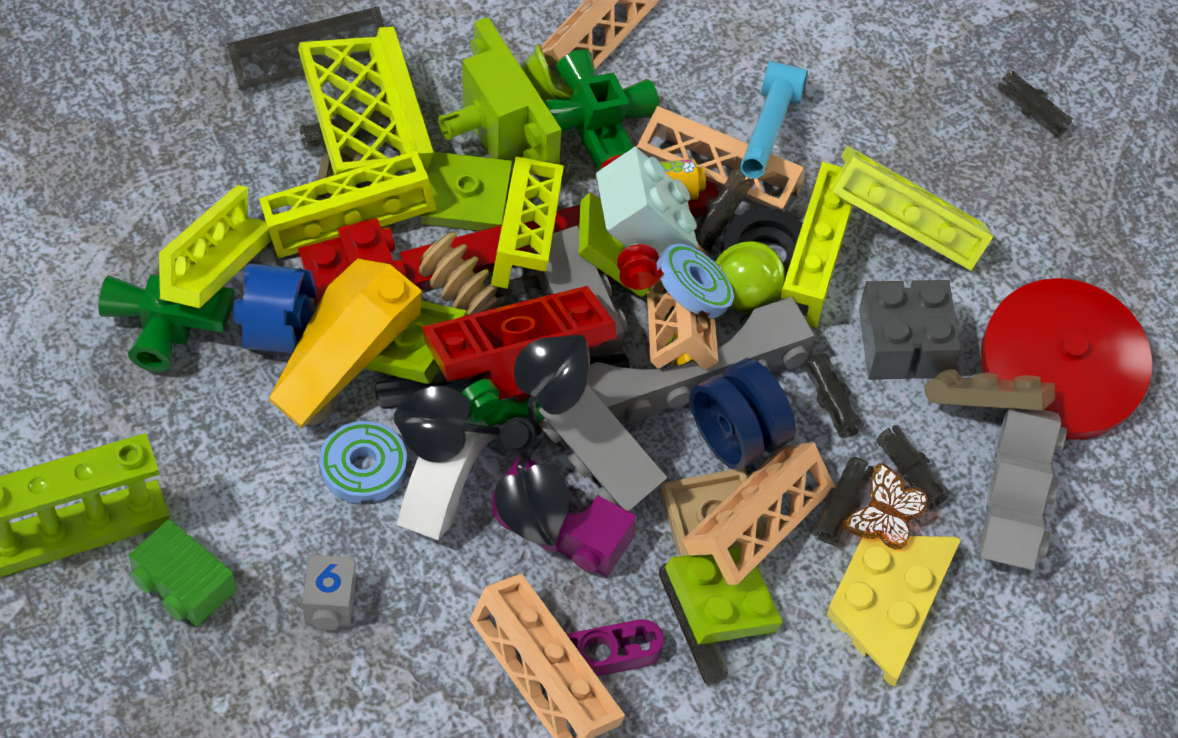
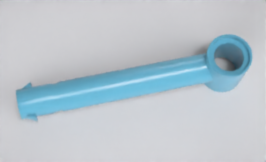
M769 61L761 90V95L767 97L740 165L741 171L746 177L756 179L764 174L789 103L800 104L808 70Z

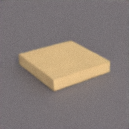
M746 468L740 471L733 469L660 484L659 491L678 556L689 555L682 540L748 478ZM760 516L757 519L756 539L762 540L765 537V528ZM735 541L727 549L741 548L742 543Z

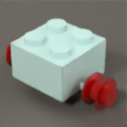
M636 146L623 155L610 157L601 165L600 170L596 172L606 230L626 247L617 257L620 281L630 289H647L656 284L661 278L662 269L657 271L656 263L668 246L679 243L689 245L695 249L698 248L694 232L697 224L690 213L688 200H690L689 191L679 179L673 180L668 176L656 158L652 156L648 158Z

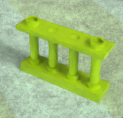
M147 433L0 476V577L158 529L170 519L158 480L145 483V479L160 475ZM124 485H127L128 487L126 489L119 490L110 494H106L103 496L100 495L101 492L108 491L117 487H121ZM81 498L83 500V502L77 504H73L57 510L55 509V506L61 504H65ZM37 512V516L11 524L9 520Z

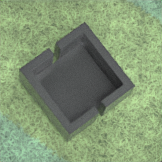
M912 280L910 287L906 288L904 287V281H866L859 306V316L868 380L906 379L914 349L919 348L920 351L913 371L914 379H932L946 369L955 370L961 347L950 281Z

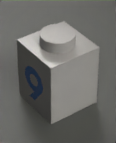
M309 554L302 600L305 625H313L321 630H335L338 627L351 628L357 583L355 557Z

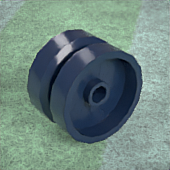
M746 357L725 369L722 377L713 375L694 386L690 391L691 411L698 430L711 451L729 469L740 471L761 459L763 451L771 453L794 440L796 424L789 400L775 377L756 359Z

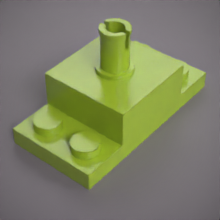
M489 17L474 21V39L470 41L473 56L462 60L463 108L438 116V123L442 134H445L446 140H451L453 137L474 130L491 158L512 160L513 163L515 162V157L518 156L560 165V126ZM539 176L542 182L553 179Z

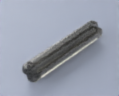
M664 563L660 566L659 577L701 677L707 685L721 683L727 679L728 668L716 642L698 645L665 569L667 563Z

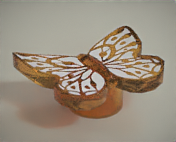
M879 463L875 466L871 477L870 494L872 500L869 502V507L862 508L851 514L844 521L843 529L867 539L879 537L886 546L892 549H902L907 545L910 536V529L907 525L908 520H915L921 517L926 510L928 498L925 491L919 488L904 489L902 478L887 465Z

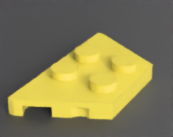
M863 536L830 603L827 616L840 631L847 633L851 637L852 644L864 657L869 655L884 672L883 679L889 685L895 687L958 549L961 539L957 537L907 536V539H905L904 536L903 538L899 536L901 539L895 541L893 536H891L892 539L888 536Z

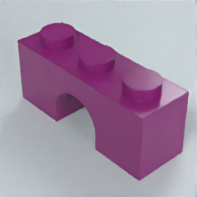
M520 456L505 476L519 475L517 464ZM528 460L526 464V471L530 467L537 465V463L532 460ZM494 491L492 494V516L504 528L511 530L497 512ZM597 495L588 509L578 514L567 515L556 544L538 545L547 551H558L573 559L574 563L584 571L590 573L597 572L608 578L634 538L636 515Z

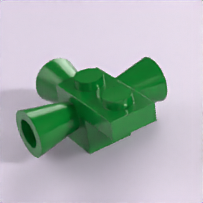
M576 50L561 58L555 70L572 90L571 99L542 100L560 126L561 133L576 127L597 171H599L601 165L610 157L623 155L634 148L622 125L624 117L651 118L657 106H659L657 90L649 79L622 89L614 72L597 75L592 54L588 50Z
M150 274L145 289L108 275L104 279L100 290L98 310L101 317L140 316L143 330L129 350L128 357L135 365L152 372H163L168 370L171 365L172 344L186 345L191 328L224 333L235 301V293L233 288L222 287L201 308H196L160 299L159 275Z

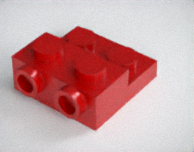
M378 218L338 227V238L298 248L302 268L311 270L315 277L317 298H313L316 308L327 287L357 259L390 264L407 278L403 261L401 259L393 261L390 253L395 251V242L391 229L389 227L381 229Z

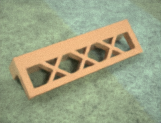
M584 0L541 45L547 65H557L559 60L572 50H588L592 54L596 69L660 0ZM616 3L626 4L627 20L625 23L615 22L614 5ZM595 26L605 27V44L603 46L593 45L592 29Z
M657 106L636 146L645 155L652 156L661 162L688 160L686 150H691L712 160L709 162L697 164V167L704 168L706 181L774 210L775 208L783 210L782 212L785 211L792 195L798 196L804 184V167L774 154L770 155L765 172L759 178L744 177L733 180L726 177L723 165L742 172L740 165L748 144ZM655 135L676 145L660 149L650 143ZM681 152L683 158L674 154ZM718 168L719 173L714 172L711 169ZM762 180L783 189L780 198L778 199L764 193L759 181ZM754 183L756 189L747 185Z
M697 243V250L710 258L709 254ZM660 278L652 286V289L647 292L650 362L660 369L684 353H687L704 370L718 363L715 318H707L708 313L701 311L699 314L688 311L675 301L668 291L665 294H661L665 288ZM676 306L668 319L663 321L671 307ZM677 333L678 339L666 346L672 335Z
M815 443L785 445L771 455L682 540L689 556L712 554L727 585H738L835 488ZM809 469L817 484L811 492L805 490L806 472ZM784 493L791 494L790 511L787 516L780 514L782 495ZM760 516L767 518L765 537L762 540L756 539L757 519ZM735 541L742 543L740 562L735 565L727 549Z
M521 573L486 586L469 620L552 738H573L568 731L567 720L578 734L576 738H594L619 727L625 718V714ZM490 612L496 620L497 629L488 618ZM515 648L521 655L523 666L517 659ZM541 684L547 691L548 701L542 694Z

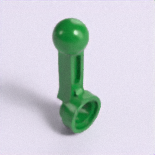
M490 379L477 381L461 392L470 401L471 411L468 419L473 423L484 420L488 426L504 425L511 418L527 417V401L529 398L521 402L499 400V391ZM537 402L536 415H538L537 422L540 423L544 420V418L539 413L541 406Z

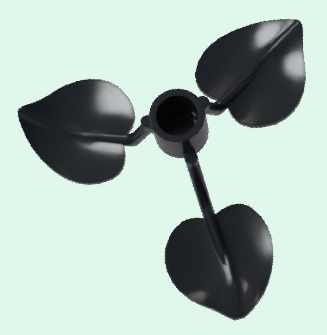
M583 335L546 337L529 343L521 350L514 365V378L517 387L522 392L532 395L527 401V417L511 418L502 427L466 423L471 411L469 399L456 389L435 386L420 390L407 397L396 409L394 423L408 447L417 456L430 462H444L456 457L464 448L466 441L465 431L500 436L503 446L510 452L519 453L520 458L517 464L519 475L505 476L496 485L495 505L497 512L503 522L522 538L542 545H554L558 541L561 528L570 508L571 492L569 484L564 475L552 466L537 464L526 471V464L531 459L530 452L535 451L543 441V430L537 422L536 403L538 402L547 413L559 415L573 408L584 393L590 369L587 340Z

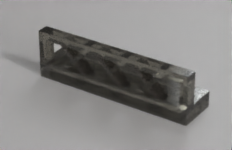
M377 6L223 44L227 60L230 59L238 90L305 74L302 62L298 67L289 69L276 61L281 50L286 45L293 44L299 48V43L310 39L320 41L322 36L331 35L336 39H346L338 34V32L352 29L347 39L354 38L360 27L374 24L377 35L378 29L384 27L380 7ZM276 48L272 57L262 53V51ZM369 51L352 53L349 57L357 61L371 56ZM256 54L268 62L260 77L245 80L239 57ZM312 55L320 61L316 63L324 68H329L335 61L333 59H326L321 55ZM273 65L282 70L268 74Z

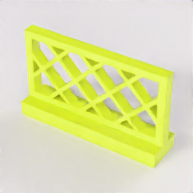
M380 27L377 37L300 42L298 48L334 175L389 159L378 152L384 142L400 150L401 155L417 150L424 169L428 173L434 151L395 28ZM369 51L372 60L365 66L349 56L353 52ZM324 54L335 61L326 69L314 62L312 55ZM341 65L359 74L352 83L335 74ZM365 79L381 88V92L376 98L358 88ZM327 82L344 91L337 101L322 92L321 88ZM351 96L368 105L362 115L344 105ZM375 110L390 118L391 123L386 129L368 119ZM336 113L354 123L347 132L331 124L330 120ZM360 128L378 137L371 147L353 137ZM345 146H348L362 154L363 157L360 161L342 162L340 152ZM414 167L401 170H409V173L415 172Z

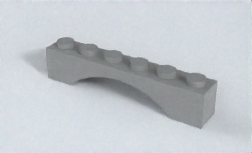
M789 297L754 309L746 324L736 335L718 348L719 362L706 370L696 361L669 368L645 370L621 368L597 362L590 365L587 384L621 424L629 421L640 422L648 418L652 413L667 408L677 409L683 407L690 402V391L694 386L713 375L722 377L725 369L746 357L756 359L770 373L785 367L788 369L796 368L810 359L815 335L793 297Z

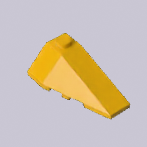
M363 259L354 261L327 287L274 387L269 401L300 428H303L421 314L422 290L390 264Z

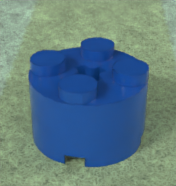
M248 264L244 273L243 299L238 298L235 301L233 311L234 323L242 325V346L250 350L292 354L314 312L310 311L309 298H317L314 274L311 270Z

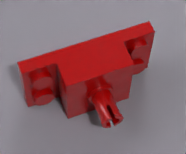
M588 286L422 327L424 341L447 381L468 380L479 374L482 380L490 379L499 391V400L515 396V401L518 402L532 396L522 392L517 387L514 378V365L517 356L529 343L546 337L583 335L587 340L588 348L599 346L604 341L617 338L614 320Z

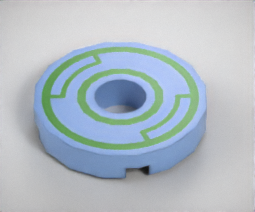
M676 243L668 246L660 255L656 264L657 271L662 269L664 273L661 278L663 286L675 301L688 311L696 314L704 311L708 313L707 318H716L723 315L732 305L734 294L728 278L718 265L703 252L689 245Z
M357 421L341 426L328 436L321 447L319 467L324 484L335 496L350 503L362 504L361 500L368 501L373 499V502L384 500L399 489L406 477L408 456L403 440L393 429L378 422ZM360 456H369L376 461L368 469H358L352 465V462Z

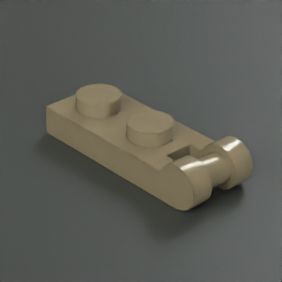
M946 369L929 380L924 389L928 400L936 404L1043 411L1055 401V383L1041 382L1040 377L1031 375L1017 376L1014 378V381L998 380V375L993 373H978L972 375V378H962L956 370Z

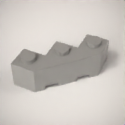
M1006 408L995 452L997 461L986 504L988 514L985 526H983L979 544L980 558L1034 570L1037 557L1045 558L1050 542V532L1044 531L1045 526L1042 516L1045 505L1054 504L1059 479L1053 478L1051 461L1054 452H1062L1067 428L1061 427L1059 413L1046 410Z

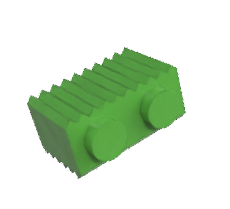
M168 519L128 554L132 567L130 576L134 583L147 594L152 590L157 592L163 598L162 604L165 609L178 621H182L186 617L196 627L201 626L202 622L207 620L210 614H214L215 610L220 608L223 602H227L229 597L233 596L236 592L234 575L230 568H226L217 557H213L191 535H187L184 530H181L172 519Z

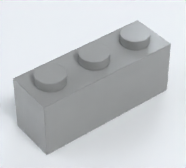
M574 226L553 233L546 272L533 269L544 296L588 286L614 320L617 334L616 339L604 341L599 346L589 348V356H606L622 351L624 334L628 332L626 318L620 308L615 310L611 302L612 289L607 276L604 273L599 275L594 265L579 256V227ZM530 246V253L539 254Z
M586 384L584 393L578 403L569 411L559 415H552L542 408L539 410L544 420L538 425L555 445L560 440L566 443L573 452L567 458L584 478L591 473L602 485L597 491L600 497L630 511L667 479V476L588 384Z

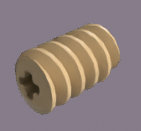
M454 231L441 237L422 255L419 261L422 262L419 267V273L424 277L433 275L430 280L431 287L434 289L444 287L441 298L446 302L455 300L452 305L453 308L467 310L468 315L498 308L508 297L505 295L497 299L495 294L499 287L491 286V284L486 286L484 284L490 273L488 269L478 273L473 271L479 260L476 256L466 261L462 259L468 248L466 244L452 248L451 244L457 236Z

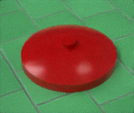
M1065 278L1043 279L1016 289L995 309L987 323L981 342L983 373L997 374L998 380L1014 381V378L1017 376L1031 375L1040 377L1041 382L1055 383V401L1044 410L1059 413L1061 427L1067 428L1065 439L1076 440L1097 437L1117 428L1132 415L1142 402L1151 380V350L1146 334L1136 317L1121 301L1110 293L1079 280Z

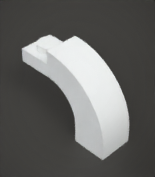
M468 419L466 422L470 424L488 426L484 420L473 423ZM465 431L466 441L464 448L456 457L444 462H430L418 457L404 495L396 525L439 540L453 525L459 499L473 463L482 449L497 435Z

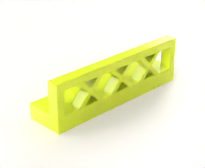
M847 145L841 155L845 164L830 186L831 192L972 271L994 237L986 224Z
M417 150L259 198L278 259L298 253L299 247L338 238V227L378 218L380 226L383 227L436 210L429 178ZM414 167L415 172L402 176L394 175L397 171ZM361 182H372L370 186H366L363 188L355 187L358 183ZM333 194L330 198L321 201L315 200L319 195ZM286 205L293 206L290 210L275 215L271 211Z
M515 157L491 286L508 289L512 265L546 272L564 165ZM530 174L553 179L540 183ZM538 196L545 203L535 206L528 199ZM534 220L541 227L531 230L524 223ZM526 245H530L539 254L518 251L515 249H518Z
M825 162L821 164L781 293L782 299L793 297L796 303L809 306L806 321L809 326L814 328L818 326L854 206L852 203L831 192L830 186L842 167Z
M236 185L159 252L160 299L201 308L272 241L266 221L248 217V187Z

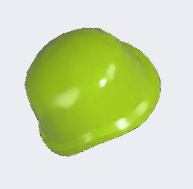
M539 43L536 44L534 52L520 65L541 99L570 100L573 94L572 90L551 71L545 60L542 47Z
M742 242L729 247L717 258L715 263L725 273L733 289L734 299L730 306L731 309L744 314H752L754 309L779 300L784 285L785 272L780 257L772 248L760 242Z

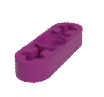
M646 619L566 634L596 676L654 664L661 656L664 640L660 627ZM643 636L645 642H650L649 649L641 650L640 645L635 644V637ZM617 639L622 640L621 648L624 647L623 656H618L619 644ZM598 642L606 645L611 654L603 661H593L585 655L584 650L589 644Z

